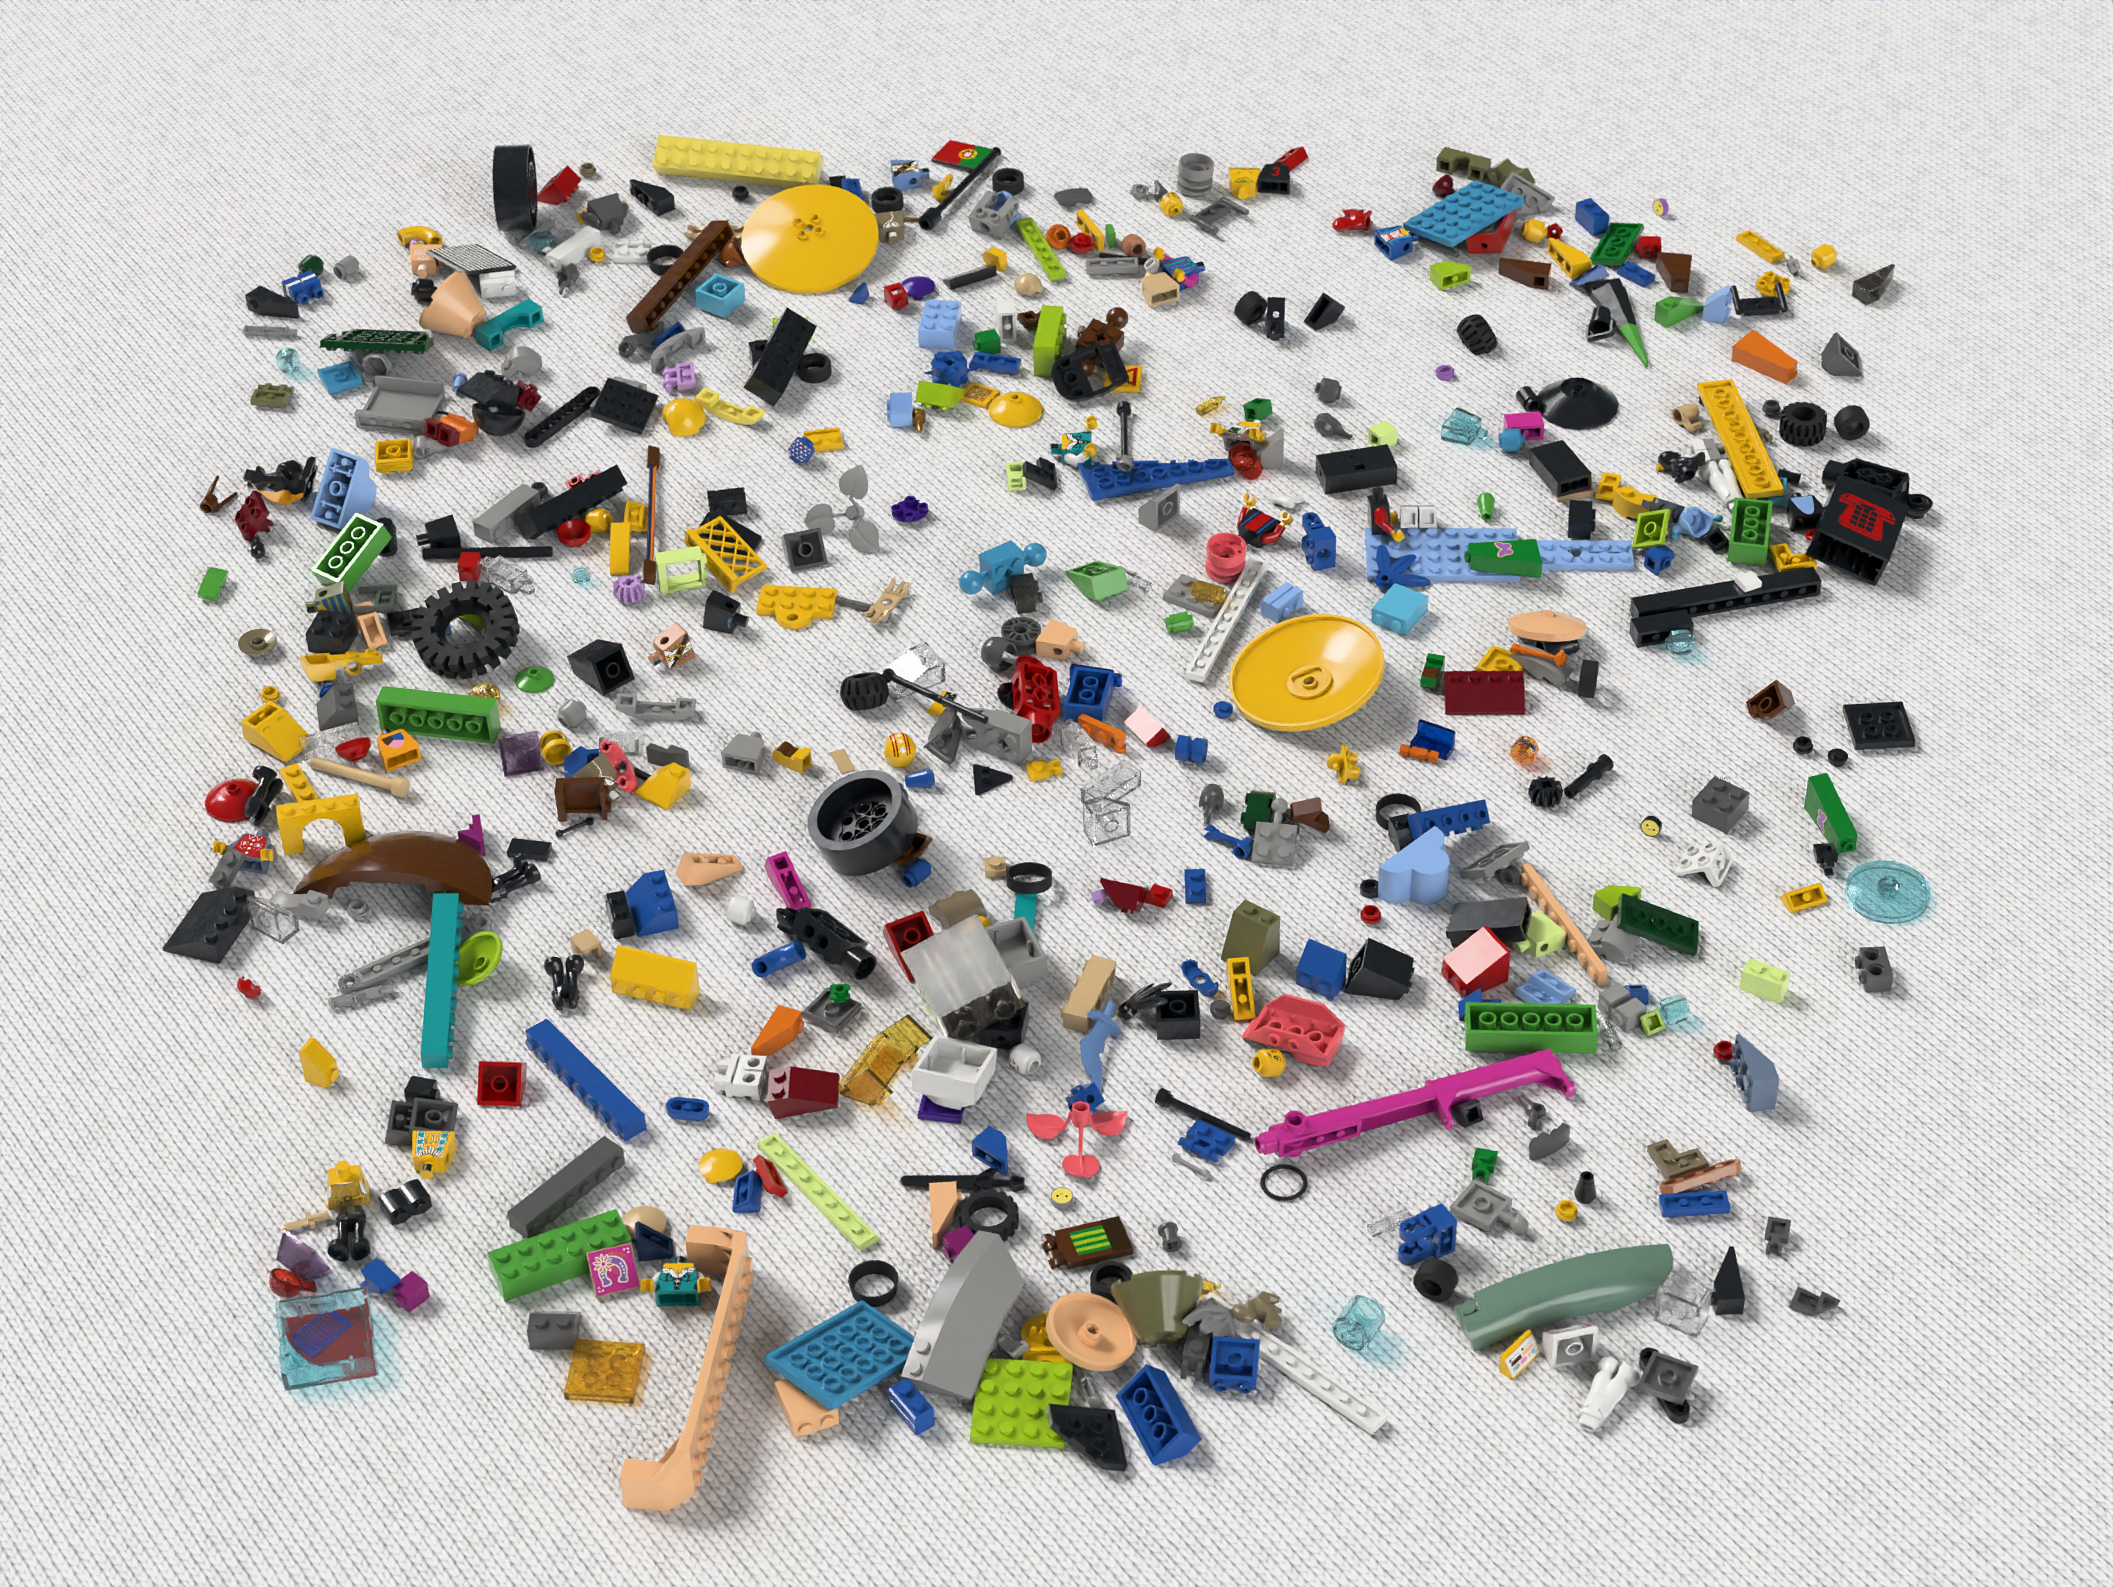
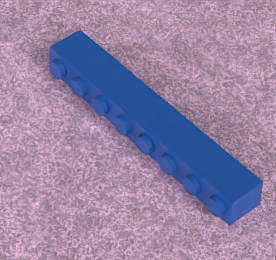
M548 1019L525 1030L527 1048L530 1051H534L538 1055L539 1060L542 1063H546L552 1073L558 1075L564 1085L570 1087L576 1097L582 1099L588 1109L594 1111L599 1116L601 1122L606 1123L611 1128L615 1136H619L626 1142L647 1130L645 1114Z

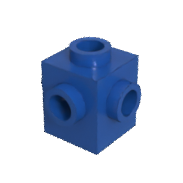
M1095 1082L1083 1086L1082 1084L1075 1086L1070 1090L1071 1094L1065 1098L1071 1112L1072 1105L1075 1102L1082 1101L1088 1103L1092 1114L1097 1111V1106L1105 1102Z

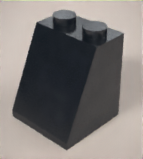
M597 639L567 656L573 674L602 696L635 679L624 648L620 643Z
M1368 937L1350 962L1344 993L1400 1000L1403 994H1408L1411 989L1412 982H1410V978L1415 970L1412 967L1414 958Z

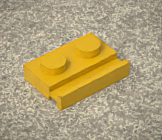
M840 427L804 431V436L815 444V452L843 449Z
M626 500L623 522H630L631 531L640 533L641 531H646L647 534L648 507L643 503Z

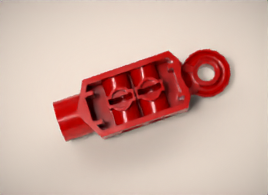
M1022 655L1016 659L1017 670L1012 677L1014 715L1031 720L1032 743H1043L1051 737V728L1060 713L1057 671L1051 667L1044 666L1035 657Z

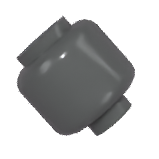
M1322 378L1320 383H1316L1314 393H1318L1317 397L1319 400L1334 403L1336 399L1339 400L1342 386H1340L1337 380Z

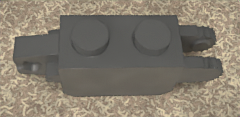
M1201 1321L1189 1326L1182 1353L1180 1379L1186 1380L1188 1372L1191 1371L1195 1372V1381L1200 1382L1202 1374H1205L1207 1371L1213 1337L1212 1333L1205 1334L1199 1331L1198 1325Z

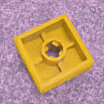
M412 439L376 441V472L388 474L393 471L408 472L412 470Z

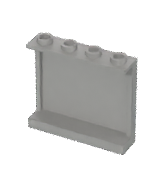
M375 375L376 386L363 410L356 409L354 413L356 427L424 435L426 418H435L446 397L444 383Z

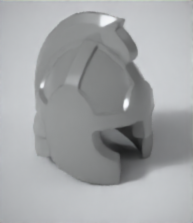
M370 353L363 359L362 366L366 372H363L362 376L366 380L375 383V375L389 376L391 371L396 368V364L385 353Z

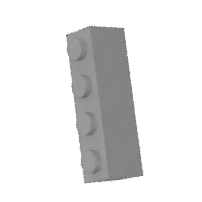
M521 484L473 521L475 536L491 544L516 526L514 520L541 505L539 491Z

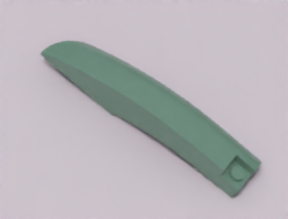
M1669 1244L1633 1246L1591 1253L1545 1265L1474 1292V1299L1454 1307L1455 1316L1475 1352L1510 1336L1541 1325L1581 1315L1601 1312L1608 1314L1646 1298L1661 1289L1668 1281L1671 1269L1673 1270L1672 1250Z

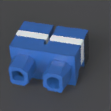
M311 270L299 274L297 277L294 276L282 281L284 296L288 299L291 298L297 304L304 305L311 298L319 299L324 296L320 279Z

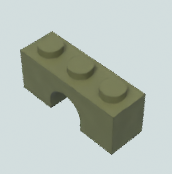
M1444 147L1437 156L1436 171L1452 175L1457 170L1468 171L1467 179L1473 181L1477 180L1483 183L1488 177L1486 171L1491 168L1490 158Z

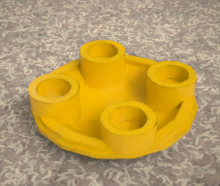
M1766 271L1763 276L1757 279L1755 285L1756 289L1763 295L1778 297L1775 284L1781 283L1784 295H1786L1790 290L1791 281L1787 277L1775 275L1773 271Z
M718 1148L702 1156L699 1161V1171L709 1184L729 1179L735 1180L736 1177L741 1175L740 1171L743 1160L734 1150Z

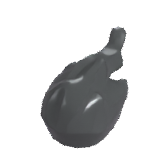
M570 263L557 274L560 295L566 287L575 286V281L580 275L577 266L573 263Z
M1329 413L1317 415L1314 426L1322 436L1334 435L1333 431H1335L1339 436L1353 437L1352 434L1345 432L1341 423Z
M1208 784L1201 792L1199 807L1205 805V812L1203 813L1204 824L1210 823V817L1214 813L1216 806L1218 811H1221L1223 807V789L1217 784Z

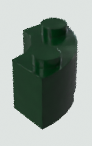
M1251 790L1250 793H1246V812L1241 813L1240 824H1243L1244 829L1255 830L1256 821L1271 823L1274 813L1271 805L1276 799L1275 792Z

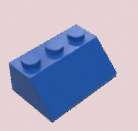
M664 869L644 873L625 893L638 937L679 929L677 909Z

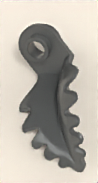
M660 321L655 325V328L652 327L650 332H645V335L625 336L618 346L619 354L623 358H629L634 354L638 345L653 349L652 342L665 330L664 322Z

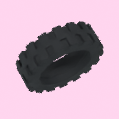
M982 1189L978 1193L973 1192L970 1194V1197H965L963 1204L959 1206L960 1228L966 1225L974 1235L978 1230L999 1234L1004 1242L1008 1240L1009 1236L1012 1237L1015 1234V1229H1018V1205L1014 1202L1012 1196H1007L1003 1191L997 1192L996 1189L986 1191ZM988 1207L997 1208L1007 1215L1003 1222L994 1226H981L974 1223L970 1217L974 1212Z

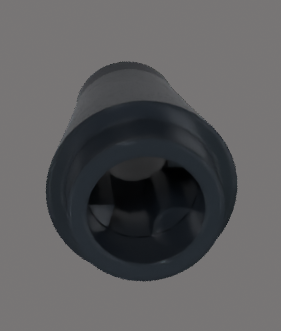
M1589 1171L1581 1173L1574 1191L1577 1201L1582 1204L1593 1202L1597 1196L1594 1175Z

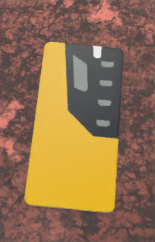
M943 691L940 694L952 701L957 696L947 691ZM935 701L926 713L940 717L947 706Z

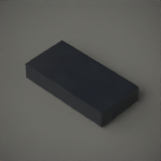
M512 838L507 849V857H514L516 854L522 853L526 859L547 861L552 850V842Z

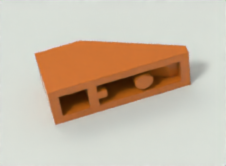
M778 1005L752 1045L751 1055L768 1057L793 1042L804 1029L805 1023L802 1020V1011Z

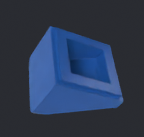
M1644 984L1624 986L1630 992L1631 998L1636 997L1645 1006L1648 1005V989Z

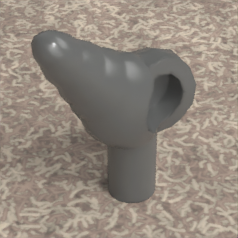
M1155 180L1154 199L1159 202L1161 196L1168 191L1158 180Z
M1522 1095L1518 1096L1519 1102L1529 1117L1527 1125L1531 1128L1536 1127L1537 1119H1540L1546 1113L1545 1106L1532 1102Z

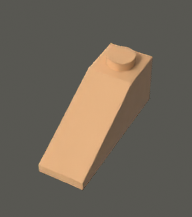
M684 853L675 874L682 884L686 886H702L741 871L744 866L735 855Z
M956 1181L929 1183L933 1249L939 1247L943 1236L946 1235L957 1216V1204H962L961 1190H956Z

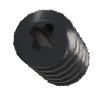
M382 517L377 519L376 522L383 524L392 538L380 552L379 556L390 557L396 554L398 550L396 526L390 518Z

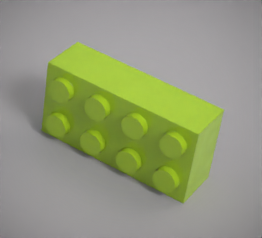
M1042 305L1033 345L1034 376L1052 377V366L1062 357V349H1064L1067 337V328H1064L1067 314L1064 313L1063 306Z

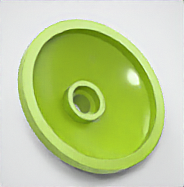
M491 931L477 933L458 948L460 949V961H456V965H459V977H455L458 985L471 986L478 984L496 969L503 952L502 940L496 933Z

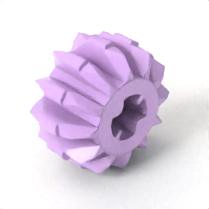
M625 574L624 577H618V580L614 581L613 594L618 599V602H624L625 605L627 603L633 604L635 601L640 602L645 594V583H642L643 580L640 579V576L634 577L633 574L630 576Z

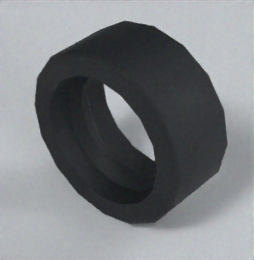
M1015 168L997 170L992 176L993 191L995 193L1007 191L1012 196L1019 194L1024 189L1023 173Z
M882 187L875 190L871 194L873 211L876 213L901 211L903 209V193L894 187Z
M821 353L806 354L801 357L798 363V376L806 383L824 382L832 374L831 360L828 356ZM810 367H821L820 369L816 370L807 369Z
M1583 659L1578 696L1594 698L1599 668L1598 661Z
M1108 1261L1097 1265L1090 1275L1091 1294L1104 1297L1118 1305L1111 1294V1289L1104 1288L1098 1283L1107 1277L1120 1278L1124 1282L1131 1280V1275H1133L1132 1271L1125 1264L1116 1261Z

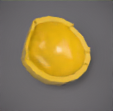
M676 398L670 401L661 413L663 421L667 422L669 432L673 436L684 437L699 432L707 420L703 407L695 400L688 398Z

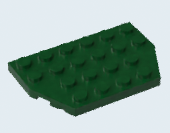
M353 329L343 331L341 336H336L333 333L320 340V348H326L327 351H336L337 348H342L346 352L361 349V352L378 350L379 353H388L391 350L396 351L398 354H404L407 351H413V354H424V352L434 346V338L430 337L425 331Z

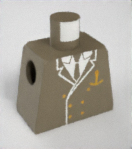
M903 210L874 214L881 243L889 242L890 244H896L898 241L904 240Z
M605 753L600 754L574 773L573 778L605 777V783L610 788V796L607 799L614 803L621 797L615 789L618 787L616 780L619 776Z

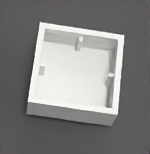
M935 1034L913 1068L912 1091L927 1095L932 1102L940 1106L961 1110L962 1107L969 1105L974 1106L996 1071L997 1049Z

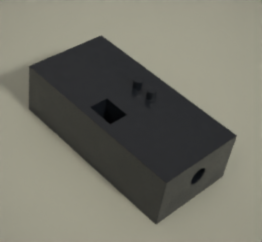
M1386 444L1316 455V475L1326 495L1397 484V464Z

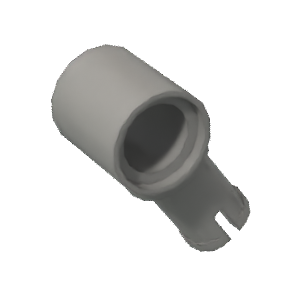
M417 436L413 440V453L417 459L423 460L428 458L429 455L438 452L449 453L448 446L436 441L432 442V440L425 436Z

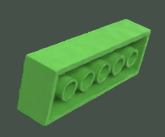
M383 686L376 699L381 731L390 729L393 732L398 729H404L408 734L495 744L501 730L496 698Z
M1465 1002V1051L1535 1053L1551 1049L1552 1053L1596 1054L1598 1039L1596 1005Z
M617 1209L489 1251L487 1254L490 1271L505 1302L590 1273L586 1253L627 1243L632 1244V1240Z

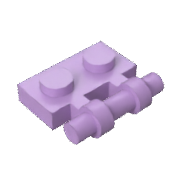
M694 362L676 364V368L664 367L662 372L664 379L663 387L667 393L672 392V388L678 386V390L696 389Z

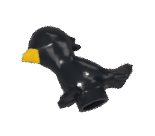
M1664 451L1658 456L1656 471L1672 470L1671 475L1673 479L1676 478L1675 482L1678 484L1694 478L1699 467L1705 465V453L1700 452L1690 458L1681 457V454L1678 452Z

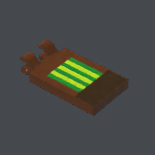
M1120 1216L1056 1230L1055 1236L1052 1234L1041 1236L1043 1240L1041 1246L1044 1252H1048L1050 1257L1048 1263L1052 1269L1062 1265L1072 1269L1133 1254L1132 1244Z

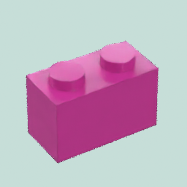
M1541 412L1504 414L1503 429H1520L1521 435L1525 434V441L1543 439L1544 422Z

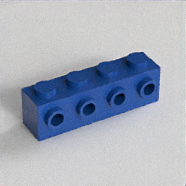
M1485 799L1407 815L1412 839L1419 838L1434 826L1440 829L1444 837L1450 836L1449 832L1454 831L1455 835L1466 833V828L1470 827L1471 831L1483 829L1484 824L1490 823Z

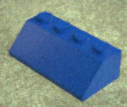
M1146 1364L1116 1395L1153 1465L1156 1466L1187 1455L1202 1440L1164 1370Z

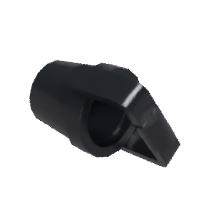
M1597 306L1593 309L1589 325H1586L1585 337L1588 342L1614 336L1615 321L1611 319L1610 310L1607 307Z

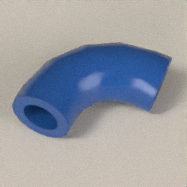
M795 940L756 958L752 962V971L760 978L767 977L806 958L805 947L799 940Z

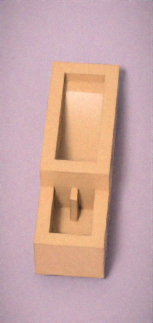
M371 601L353 605V615H356L357 626L368 649L388 645L376 612L354 614V607L372 606Z

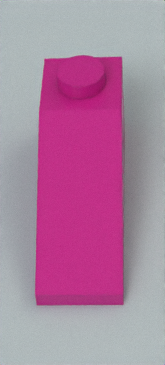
M787 851L768 857L764 868L772 885L787 907L796 911H800L802 907H811L809 898Z

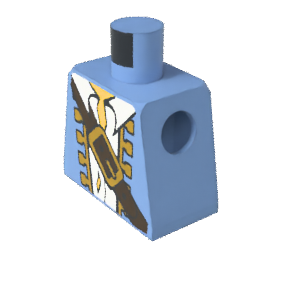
M890 160L893 187L900 191L919 188L920 179L930 178L929 168L919 169L917 160Z

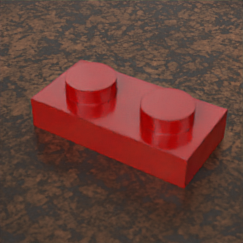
M761 1155L756 1156L753 1162L757 1168L756 1173L764 1182V1189L771 1195L775 1194L780 1198L784 1197L788 1191L774 1163Z

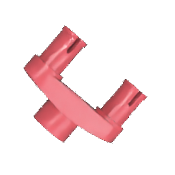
M607 740L602 741L599 747L602 749L601 752L606 754L619 776L616 780L618 787L627 793L634 792L638 788L634 764L629 761L618 743ZM625 763L626 770L621 773L620 766Z

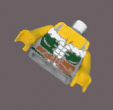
M1259 420L1254 422L1239 421L1228 430L1222 428V424L1211 423L1210 427L1211 433H1216L1223 438L1226 451L1256 454L1262 442L1267 439L1263 424Z

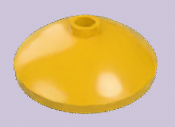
M1018 391L999 395L990 403L988 409L989 416L995 423L1010 428L1031 425L1038 421L1043 413L1042 404L1036 397Z

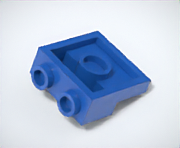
M1213 1336L1209 1376L1210 1387H1214L1219 1392L1227 1391L1228 1388H1234L1244 1394L1250 1393L1251 1390H1256L1260 1340Z

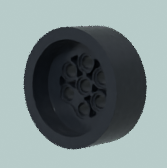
M531 144L496 145L494 148L493 199L499 231H530L536 229L538 209L537 175Z
M864 770L849 774L824 790L813 804L807 824L810 837L835 871L844 875L860 876L874 873L889 866L908 849L917 832L918 816L912 803L893 776L879 770Z

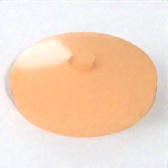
M1552 610L1531 611L1511 616L1508 620V630L1514 635L1526 639L1561 642L1576 640L1585 636L1586 623L1577 617Z
M1085 1292L1064 1295L1052 1305L1046 1318V1331L1052 1345L1064 1358L1079 1367L1092 1371L1115 1370L1127 1363L1135 1350L1137 1336L1120 1307L1099 1295Z

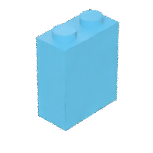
M1395 583L1372 607L1371 623L1405 636L1428 611L1429 596Z

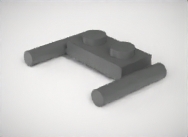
M1221 197L1220 201L1218 200L1197 214L1191 215L1189 221L1213 234H1217L1219 229L1211 224L1231 213V209L1244 216L1249 214V210L1225 197Z
M397 585L359 587V595L376 594L374 606L354 607V614H369L373 612L387 614L393 612L397 600Z

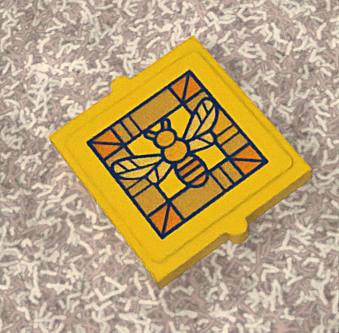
M972 381L967 388H964V393L959 401L985 409L1000 393V390Z

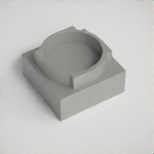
M1024 916L965 933V949L972 964L981 962L986 965L992 986L1003 981L1007 986V991H1016L1032 986L1033 979L1047 976V957Z

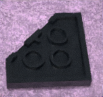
M1048 1404L1046 1413L1051 1430L1102 1470H1126L1128 1465L1115 1410Z

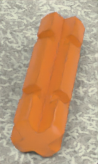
M1402 744L1399 754L1404 757L1409 755L1410 758L1423 761L1427 759L1428 762L1437 763L1439 758V752L1431 750L1428 752V749L1415 746L1410 748V745Z

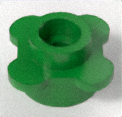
M832 984L829 987L831 991L829 998L835 1003H845L850 998L849 984Z

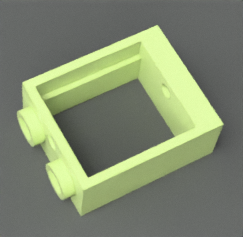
M700 546L655 553L657 580L661 594L706 587L705 579H708L707 568H704V564H707L705 553H701ZM691 561L697 562V573L673 577L666 576L665 566Z

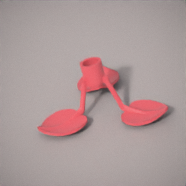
M1079 1101L1072 1105V1112L1068 1113V1118L1065 1122L1056 1115H1035L1030 1113L1026 1114V1122L1029 1130L1036 1137L1055 1139L1058 1136V1132L1063 1133L1071 1121L1074 1127L1079 1128L1078 1155L1065 1157L1062 1161V1168L1069 1175L1090 1178L1098 1172L1099 1161L1093 1155L1083 1156V1128L1089 1123L1091 1129L1096 1128V1131L1101 1135L1113 1136L1120 1134L1125 1127L1128 1112L1112 1111L1091 1115L1089 1104Z

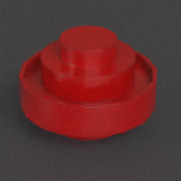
M1078 233L1070 238L1069 247L1075 253H1088L1095 247L1094 238L1085 233Z

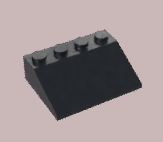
M235 886L201 893L164 945L163 951L220 964L258 909L254 891Z

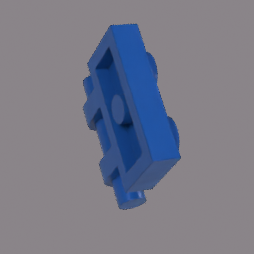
M1198 1119L1186 1132V1138L1181 1137L1179 1139L1178 1145L1184 1147V1150L1189 1153L1195 1152L1201 1155V1158L1206 1161L1211 1160L1217 1163L1220 1155L1224 1156L1235 1144L1236 1137Z

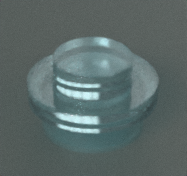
M580 567L573 571L572 581L574 583L582 585L591 579V575L586 568Z

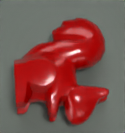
M1363 209L1342 210L1345 216L1335 219L1332 227L1336 231L1354 229L1367 231L1373 224V221H1371L1372 211L1364 213Z

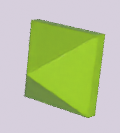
M1658 1008L1639 1016L1646 1037L1666 1028Z

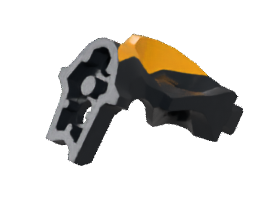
M309 457L307 459L303 473L294 480H288L281 472L268 474L260 466H257L255 471L246 469L243 479L247 482L248 488L255 489L261 496L263 495L268 500L277 504L289 505L297 500L306 502L313 492V484L318 470L316 457Z

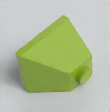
M1669 509L1638 513L1632 544L1633 549L1664 545L1670 516Z

